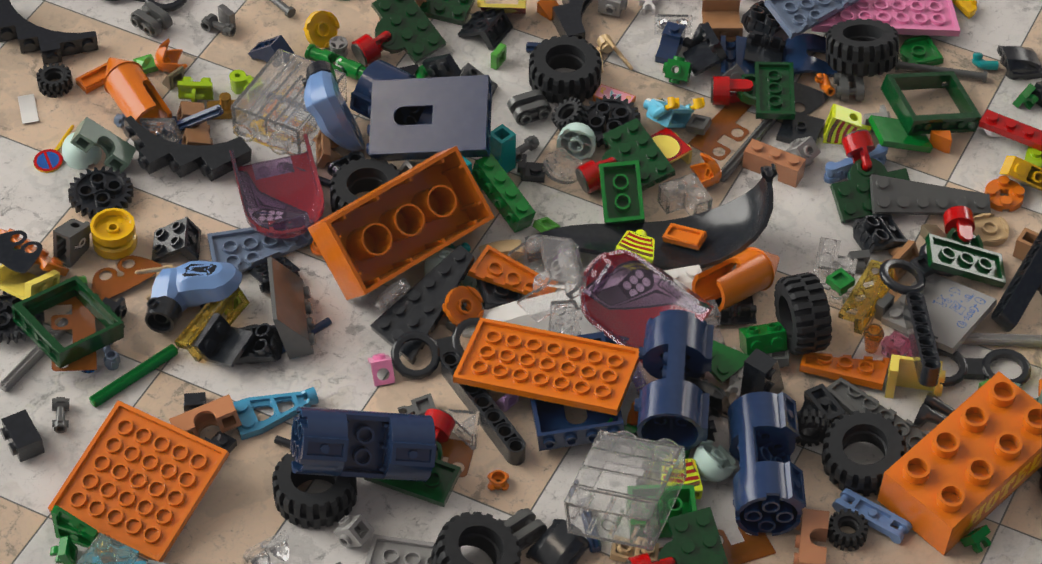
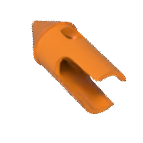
M110 57L107 62L104 78L105 91L111 95L126 118L132 116L138 123L141 118L147 120L151 124L149 132L158 135L157 130L170 124L172 112L139 63Z
M748 247L741 253L697 274L692 281V291L708 303L722 297L721 304L718 307L719 313L760 291L770 288L775 278L780 257L755 247Z

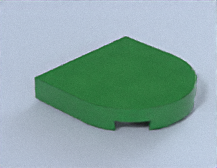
M928 35L907 39L900 47L899 56L903 62L931 66L943 64V56Z

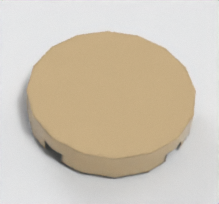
M992 213L976 215L974 217L975 230L973 235L980 236L983 246L994 247L1003 244L1008 239L1010 231L1009 225L1001 216L998 218Z

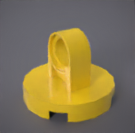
M315 11L306 19L303 30L310 44H314L317 48H329V40L332 37L339 36L337 33L340 26L333 13Z

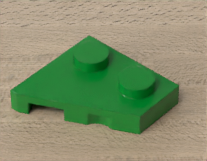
M713 340L712 370L710 373L722 385L744 367V361L749 355Z
M55 505L51 515L56 538L60 539L61 537L68 536L74 544L97 550L100 545L98 531Z

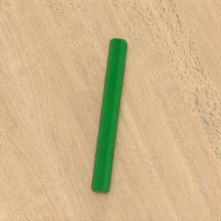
M170 344L90 396L91 405L98 407L178 355L177 347Z

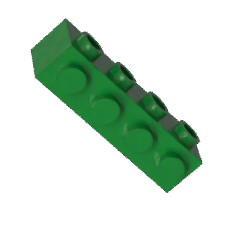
M491 153L490 157H482L475 160L472 169L473 178L514 233L531 226L536 212Z

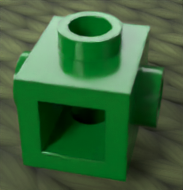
M674 56L673 59L668 58V62H664L662 72L665 73L664 77L669 78L671 83L689 82L693 63L684 62L685 58ZM676 67L679 68V71L677 73H675Z

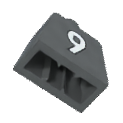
M70 219L53 230V255L62 260L64 266L71 268L89 249L90 222L85 221L83 223L76 219Z

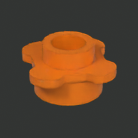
M494 470L488 474L489 490L502 489L506 491L509 489V484L507 483L509 479L508 473L502 470Z

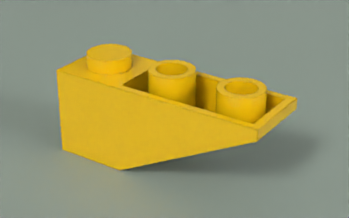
M1006 156L999 174L1042 191L1041 167L1017 156Z

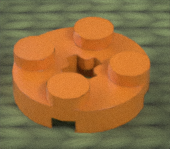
M999 176L998 179H994L986 185L984 193L990 196V208L1000 212L1003 209H1009V212H1012L1022 206L1025 189L1007 176Z
M459 286L451 289L442 305L444 313L456 326L468 318H482L484 314L481 304L483 303L482 296L471 286ZM465 302L467 304V311L462 310L461 303Z

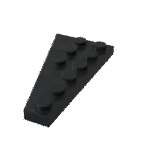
M459 245L370 325L371 329L390 346H393V343L400 335L409 331H420L429 335L434 331L444 314L442 305L445 302L446 295L451 289L458 287L461 280L465 279L475 262L474 256ZM411 340L400 348L399 353L411 364H414L420 349H423L425 343Z

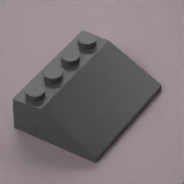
M267 257L273 321L289 360L314 354L313 345H316V339L311 331L314 329V322L312 317H310V314L313 313L310 301L308 302V299L311 298L310 288L304 285L301 277L273 257Z

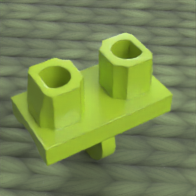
M184 76L182 81L177 83L179 99H191V102H197V100H213L214 98L211 78L203 77L200 82H194L193 78Z

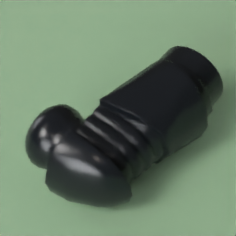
M703 23L699 24L692 39L689 37L684 39L682 45L687 47V50L705 40L702 35L705 32L701 26Z

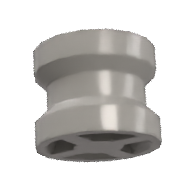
M342 36L332 37L329 40V51L346 58L348 55L347 39Z

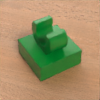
M1030 83L1012 104L1017 108L1024 104L1030 110L1039 100L1036 95L1031 94L1036 87Z
M840 268L827 276L825 283L832 290H835L839 296H842L848 292L849 288L855 285L856 279Z
M987 525L974 529L960 539L964 547L972 545L974 552L980 553L983 551L980 542L984 547L991 545V541L985 537L991 531Z
M68 536L61 537L59 546L51 547L50 556L56 555V563L76 564L77 546Z

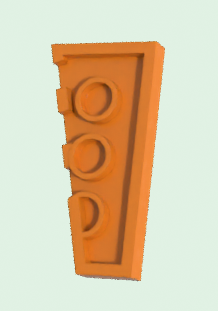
M9 228L8 231L0 229V234L15 230ZM15 234L10 238V241L19 242L22 238L19 237L20 234ZM26 239L24 243H22L21 245H17L14 248L20 249L22 245H24L27 242H31V240ZM29 245L25 248L26 253H32L37 250L34 245ZM42 249L34 264L40 265L39 268L43 271L50 272L56 270L60 272V275L66 276L69 269L63 265L64 262L54 256L51 258L48 256L49 252Z
M490 245L486 246L467 274V276L529 297L556 291L558 287L557 283Z
M827 353L803 354L799 371L838 380L841 377L851 384L882 390L890 358L883 357L881 361L873 360V357L864 356L863 359H852L851 355H843L838 358Z

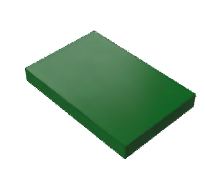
M871 115L868 119L881 146L930 153L933 149L926 134L907 135L899 119Z

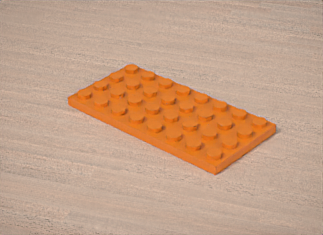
M480 317L453 375V383L617 416L640 361L639 348Z

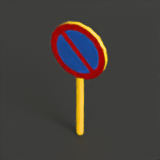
M74 125L70 126L54 150H43L35 155L33 162L34 167L38 171L49 173L61 167L63 157L58 150L63 145L66 137L74 129Z

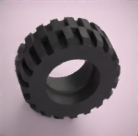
M850 19L833 25L826 34V62L834 71L837 70L838 73L847 74V76L873 77L874 75H882L884 72L887 73L897 65L899 34L888 23H882L879 20L873 21L872 19Z
M562 35L561 37L553 36L549 40L545 39L530 54L529 84L532 90H541L547 101L552 104H559L560 102L563 104V100L567 99L569 101V98H577L584 102L585 99L588 100L593 96L601 84L602 59L600 58V53L591 43L588 44L587 40L583 38L580 40L577 36L567 37V35ZM559 68H569V69H573V70H576V71H573V72H559V71H556L555 69H559Z
M364 157L357 161L354 159L349 161V164L342 165L334 173L330 181L332 213L360 198L355 196L356 194L372 191L402 174L399 169L397 170V167L392 163L389 165L386 160L381 159L380 161L373 157L371 159Z
M809 272L780 278L775 285L774 306L777 321L780 322L787 333V350L797 356L825 350L832 340V319L827 295L824 292L823 285L820 283V279L815 274Z
M859 410L852 411L851 415H848V413L841 415L840 421L835 419L825 433L822 450V464L824 465L825 474L830 475L829 480L834 485L838 483L840 490L843 491L845 488H848L856 493L863 494V497L870 496V493L878 495L884 472L907 453L906 439L902 435L900 427H894V421L890 418L885 419L884 414L877 412V415L872 414L871 410H865V413H860ZM856 442H868L877 446L883 452L884 458L874 464L864 465L849 459L843 450Z
M292 452L291 454L287 453L281 458L282 462L279 461L275 466L272 476L275 506L284 519H289L290 523L296 526L300 524L302 528L306 529L309 527L321 529V526H333V523H339L344 515H349L352 507L356 504V477L294 474L291 468V461H295V458L292 457ZM314 479L325 480L333 484L330 489L316 494L305 493L297 489L302 483Z
M464 512L460 516L455 515L442 527L431 552L433 560L431 564H473L462 555L459 549L461 546H474L483 550L491 558L493 564H520L522 553L520 546H518V538L512 535L513 530L509 526L506 527L501 519L496 520L493 518V515L488 513L482 515V512H473V514Z

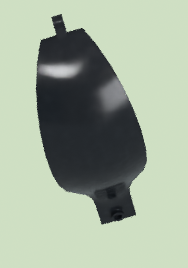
M774 163L771 164V171H769V168L761 167V180L744 195L714 209L692 216L645 223L570 225L537 233L534 236L525 237L528 261L566 251H576L604 257L609 253L615 252L617 244L626 231L636 232L637 230H644L648 237H652L655 240L652 264L663 271L693 265H700V268L703 269L719 264L745 250L757 240L767 227L773 211L772 183L773 178L777 175L776 165ZM670 223L707 232V238L699 250L663 242L662 236Z

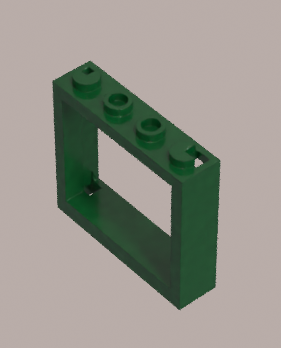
M954 71L886 74L880 88L907 135L930 134L931 130H950L951 133L975 132L982 118ZM946 88L960 113L916 115L901 90Z
M77 276L71 277L12 305L13 321L59 368L124 338L125 325L121 317H118L111 307L106 305L99 295L94 293L87 283H84ZM72 297H76L106 328L69 346L63 347L34 315Z

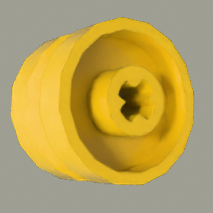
M109 208L98 212L92 218L90 229L93 247L99 256L111 260L122 259L129 256L136 249L138 241L135 221L128 211L120 208Z

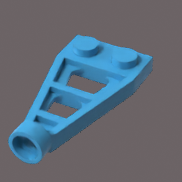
M312 387L301 392L248 397L233 402L242 424L236 427L241 440L261 435L299 414L297 413L299 406L311 407L318 404L319 400L316 390ZM281 402H293L294 407L285 412H280L277 404ZM265 406L271 407L274 414L264 421H259L254 409Z

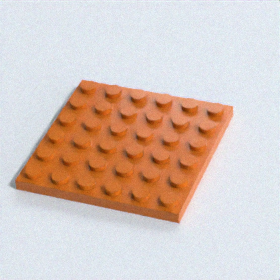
M118 400L54 497L48 510L51 512L55 505L59 506L96 529L99 536L149 560L163 562L230 454L219 446Z

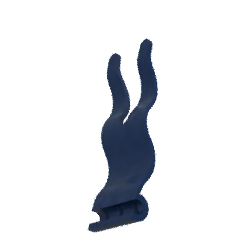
M805 33L793 39H786L782 62H793L794 75L801 73H825L828 77H833L834 73H837V70L834 71L826 61L807 54L810 51L826 54V37ZM721 35L720 43L728 58L720 63V76L735 64H738L745 74H755V63L744 60L747 37L736 36L734 42H727L726 36Z

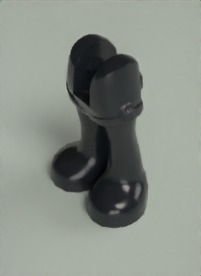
M929 392L914 420V426L922 427L926 422L938 425L946 418L939 413L949 416L954 409L938 399L935 394Z

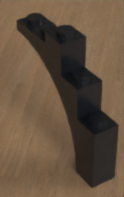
M0 0V42L18 39L21 54L40 50L43 65H49V63L63 62V56L99 50L95 31L66 33L42 28L27 21L18 14L11 5L10 0Z
M562 0L563 5L552 7V22L560 37L567 35V37L577 36L580 40L582 38L585 39L582 16L593 0Z
M132 116L124 119V134L134 142V146L139 152L138 163L142 169H146L149 175L169 165L172 172H176L182 178L200 168L202 174L207 176L212 182L251 162L252 149L241 136L228 142L214 145L195 146L179 144L152 134Z

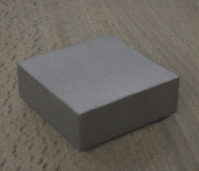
M224 4L219 5V21L223 24L231 23L236 26L235 13Z

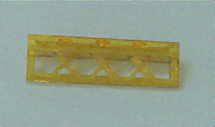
M871 259L838 313V318L854 322V333L862 335L876 312L874 307L877 300L883 298L889 290L882 282L879 273H872L873 268L880 269L882 262ZM892 268L888 272L894 280V268ZM873 281L874 286L864 287V283ZM865 295L866 299L856 301V296ZM854 308L858 311L856 315L846 313L847 310Z
M238 287L229 297L218 302L206 303L174 343L178 348L187 349L194 360L200 362L203 357L197 353L192 344L213 314L219 313L222 315L227 311L226 321L231 325L250 302ZM238 296L241 303L236 308H233L234 300Z

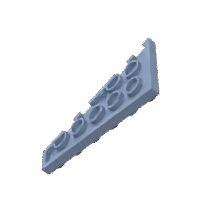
M765 0V6L789 38L793 39L859 0Z
M306 219L307 225L305 227L287 223L263 225L260 227L272 230L293 231L307 229L310 225L308 219ZM252 227L207 234L212 261L231 263L241 273L253 269L258 264L267 263V257L275 259L306 247L313 242L309 231L296 237L283 239L264 236L256 232Z

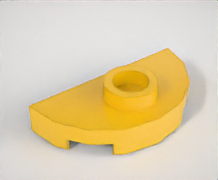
M952 0V3L969 19L975 15L977 11L976 0Z

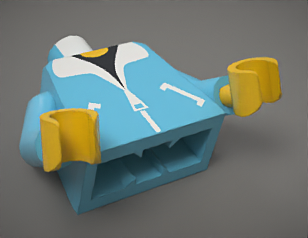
M668 97L667 99L647 98L644 101L643 107L647 109L646 116L649 119L667 128H686V124L694 110L704 108L705 102L704 97L693 99V105L683 106L679 103V97Z

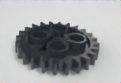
M604 95L603 100L596 98L595 103L589 101V106L584 105L589 111L587 123L584 122V124L593 130L596 136L597 147H600L602 144L605 145V148L608 147L603 140L602 134L635 118L639 121L641 120L638 107H634L633 102L628 103L627 98L621 101V96L614 99V96L611 95L610 99H607Z
M105 166L101 170L94 167L93 172L87 169V174L79 173L80 178L74 177V183H70V188L68 189L71 208H75L76 213L81 212L82 217L88 214L89 219L104 209L128 208V203H132L131 197H134L133 184L130 178L126 177V173L121 174L119 169L113 172V167L105 170Z
M3 291V295H0V343L6 340V343L9 344L11 340H14L17 344L18 339L26 341V336H28L13 321L12 305L22 300L7 294L5 291ZM44 311L34 315L42 325L45 321Z

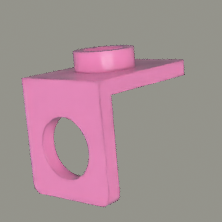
M379 353L373 355L372 358H368L375 386L395 383L392 359L389 355ZM381 368H386L389 371V377L386 380H380L377 377V372Z

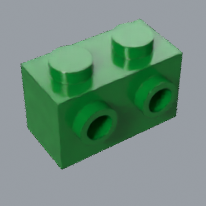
M780 322L739 328L740 348L749 356L756 348L766 354L787 350V333Z

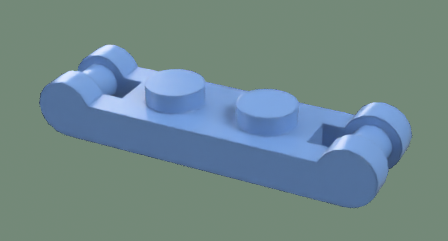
M878 144L868 154L871 158L879 160L884 165L886 163L888 147ZM845 158L836 163L827 162L824 181L831 184L848 178L849 169L854 164L852 158Z
M845 488L840 493V498H837L832 504V507L837 512H840V509H844V512H847V509H851V513H854L855 510L859 511L858 516L863 514L865 516L864 520L867 519L870 527L890 537L892 542L900 544L904 539V534L909 533L912 529L909 521L848 488Z

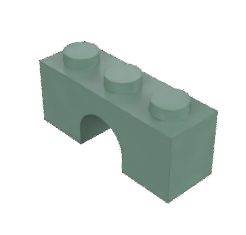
M88 117L77 126L70 141L71 144L85 153L93 146L100 147L106 155L104 165L109 168L113 167L114 171L119 169L120 173L130 165L136 151L134 146Z

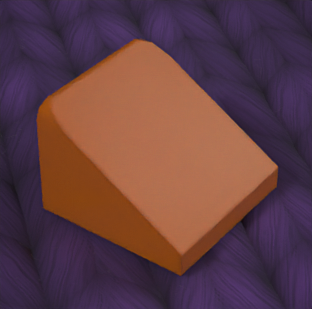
M540 0L537 2V13L551 21L552 7L559 6L556 0Z
M931 130L929 141L933 148L949 154L952 144L951 131Z

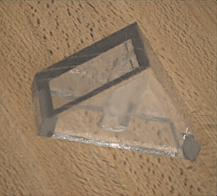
M448 409L446 412L454 418L456 423L452 432L472 450H475L479 430V411Z

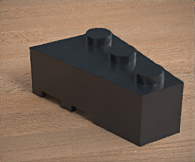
M756 348L744 361L740 397L753 392L781 393L784 385L778 360Z

